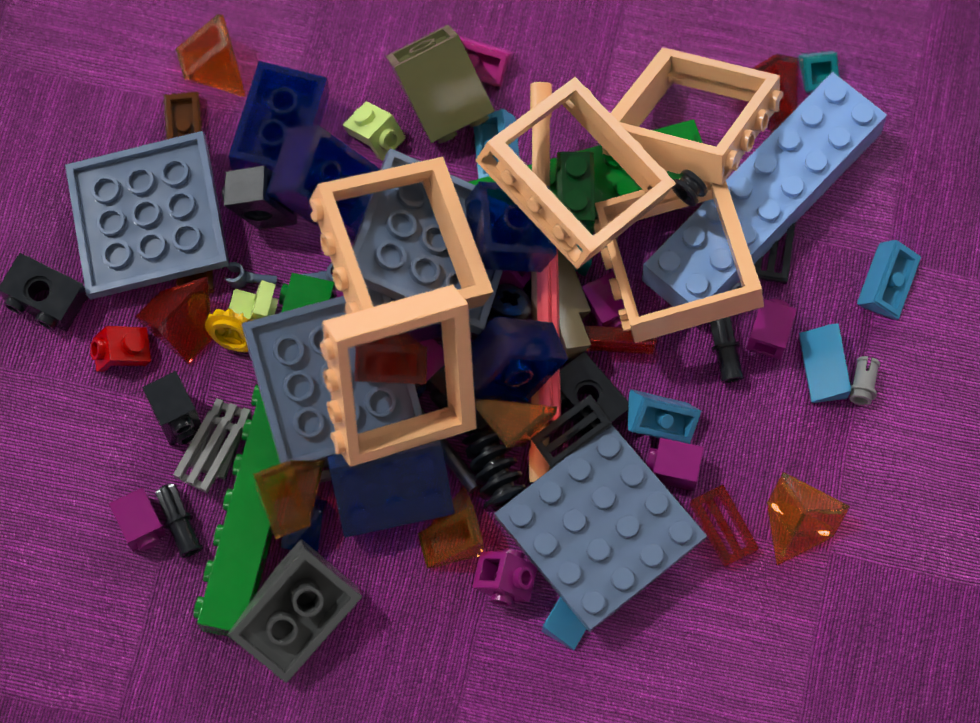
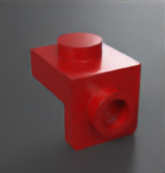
M104 327L93 338L90 346V354L92 359L95 360L96 371L105 372L112 365L147 366L151 362L147 327Z

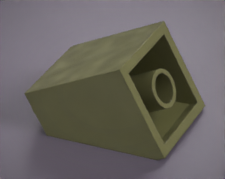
M449 25L386 56L431 143L438 141V143L446 142L457 135V130L468 124L470 127L478 126L489 119L488 114L495 111L459 35Z

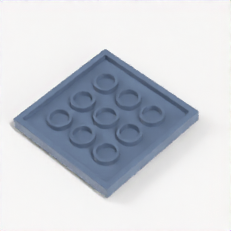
M203 131L65 165L85 291L90 300L230 266L208 144Z
M390 148L385 155L380 170L421 161ZM450 175L493 289L492 295L483 306L469 309L470 332L480 335L484 330L522 210L510 200ZM420 182L372 193L352 246L366 287L395 300H401L454 285L457 290L462 289L423 183Z
M367 289L373 307L392 302L390 297L372 289ZM344 296L241 324L281 469L336 454L335 444L330 436L332 432H335V427L327 410V402L332 401L331 393L328 391L323 377V371L328 369V365L322 355L320 343H323L324 340L322 321L346 315V300ZM400 333L348 348L358 434L423 415Z
M611 426L577 451L568 455L494 513L495 519L589 632L593 631L707 538V535L614 426Z

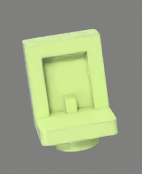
M367 101L343 124L349 135L369 145L376 157L384 161L385 155L390 148L395 150L405 140V135L394 116Z
M261 280L256 294L235 289L229 308L235 313H243L244 317L253 320L274 315L278 304V299L273 298L276 284Z

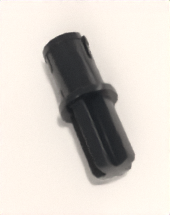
M731 316L709 322L714 346L711 350L717 356L722 377L721 382L733 383L743 380L744 374H742L737 349L741 345L739 341L735 340Z
M171 483L160 487L156 491V495L167 520L164 525L166 529L171 530L180 558H187L199 553L203 547L200 545L191 523L193 515L192 513H187L177 486Z

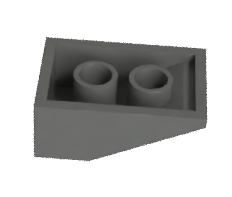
M300 539L268 577L231 628L228 636L287 683L357 604L362 595L355 583L305 541Z

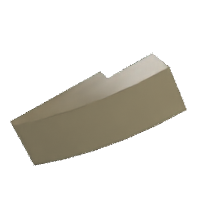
M558 250L560 364L570 363L591 346L582 322L591 310L574 266Z

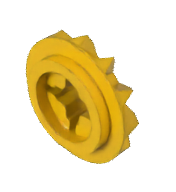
M230 308L226 311L216 309L213 314L208 315L205 328L215 342L232 351L249 352L241 324L253 319H247L243 313L237 314Z

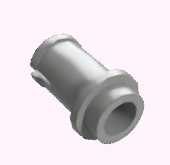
M868 356L857 358L853 385H850V401L855 404L870 405L877 396V391L874 388L880 362L873 357L868 371H866Z

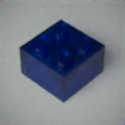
M478 182L465 200L466 219L484 268L490 270L542 272L557 255L556 246L496 182Z
M495 317L491 320L481 334L471 342L474 398L527 402L569 359L552 322Z

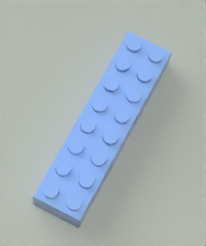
M833 72L726 180L753 264L769 251L773 244L787 232L788 228L824 194L882 133L887 114ZM713 199L705 201L643 264L642 281L673 307L727 292L740 281Z

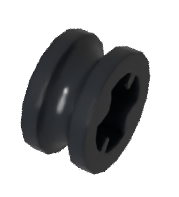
M686 169L681 172L680 180L674 179L676 184L672 190L684 203L695 206L699 201L698 196L704 197L708 190L704 182L695 173Z

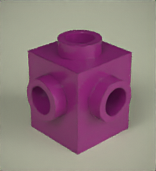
M503 549L502 552L481 551L472 588L490 595L491 602L501 606L512 607L513 602H530L537 568L533 563L524 560L523 553L515 550Z

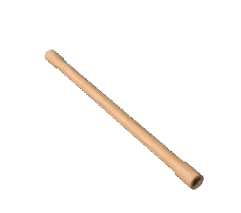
M534 82L530 84V110L552 94L551 83ZM552 113L532 127V172L549 190L550 119ZM533 222L531 264V438L549 425V422L539 419L536 225ZM549 437L542 442L545 447L549 445ZM531 440V447L529 449V483H534L547 473L551 466Z

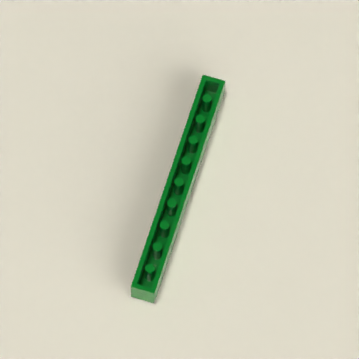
M292 273L289 284L283 283L279 296V304L283 305L281 313L335 298V283ZM258 384L255 385L251 400V406H255L252 420L246 419L242 432V440L246 441L243 454L236 455L232 475L237 476L234 488H228L224 497L223 510L227 511L224 525L218 524L214 534L213 546L217 547L214 561L208 560L205 567L203 582L208 583L204 597L198 596L193 613V618L198 619L197 624L201 631L229 637L228 633L258 593L290 467L281 469Z

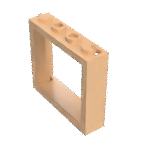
M662 48L612 110L611 114L642 145L643 149L657 164L666 171L681 174L683 170L687 169L695 173L701 180L723 185L733 170L737 171L740 160L745 152L751 151L755 138L760 131L764 132L772 114L779 111V101L784 94L783 91H780V75ZM673 83L749 102L717 147L639 127ZM602 147V154L611 156V155Z
M576 77L490 139L475 160L576 269H579L659 204L676 184L666 170L657 164L643 149L642 145L621 126L616 117L609 113L593 96L591 91L584 87ZM561 105L577 119L646 192L645 195L594 236L508 146Z
M443 157L317 185L309 200L313 210L310 216L313 221H317L322 233L320 238L322 250L326 256L331 258L334 267L333 280L335 286L339 291L342 290L346 300V315L372 308L373 305L336 201L420 182L423 183L462 288L457 291L468 303V310L483 306L492 295L493 289Z
M702 180L708 192L704 197L698 196V203L711 199L714 200L742 285L741 288L639 316L616 238L601 250L605 269L613 268L615 278L609 279L614 300L622 299L624 309L618 310L624 332L631 330L635 343L764 307L762 288L726 181L723 185ZM671 189L659 204L639 220L690 205L684 203ZM639 190L595 203L598 216L594 224L595 234L645 195L646 192Z
M454 285L322 321L324 340L323 343H320V348L328 365V369L323 371L325 385L331 393L332 400L327 402V410L335 427V432H332L330 436L335 444L336 454H342L350 467L477 429L468 303ZM441 322L448 407L358 434L348 348Z

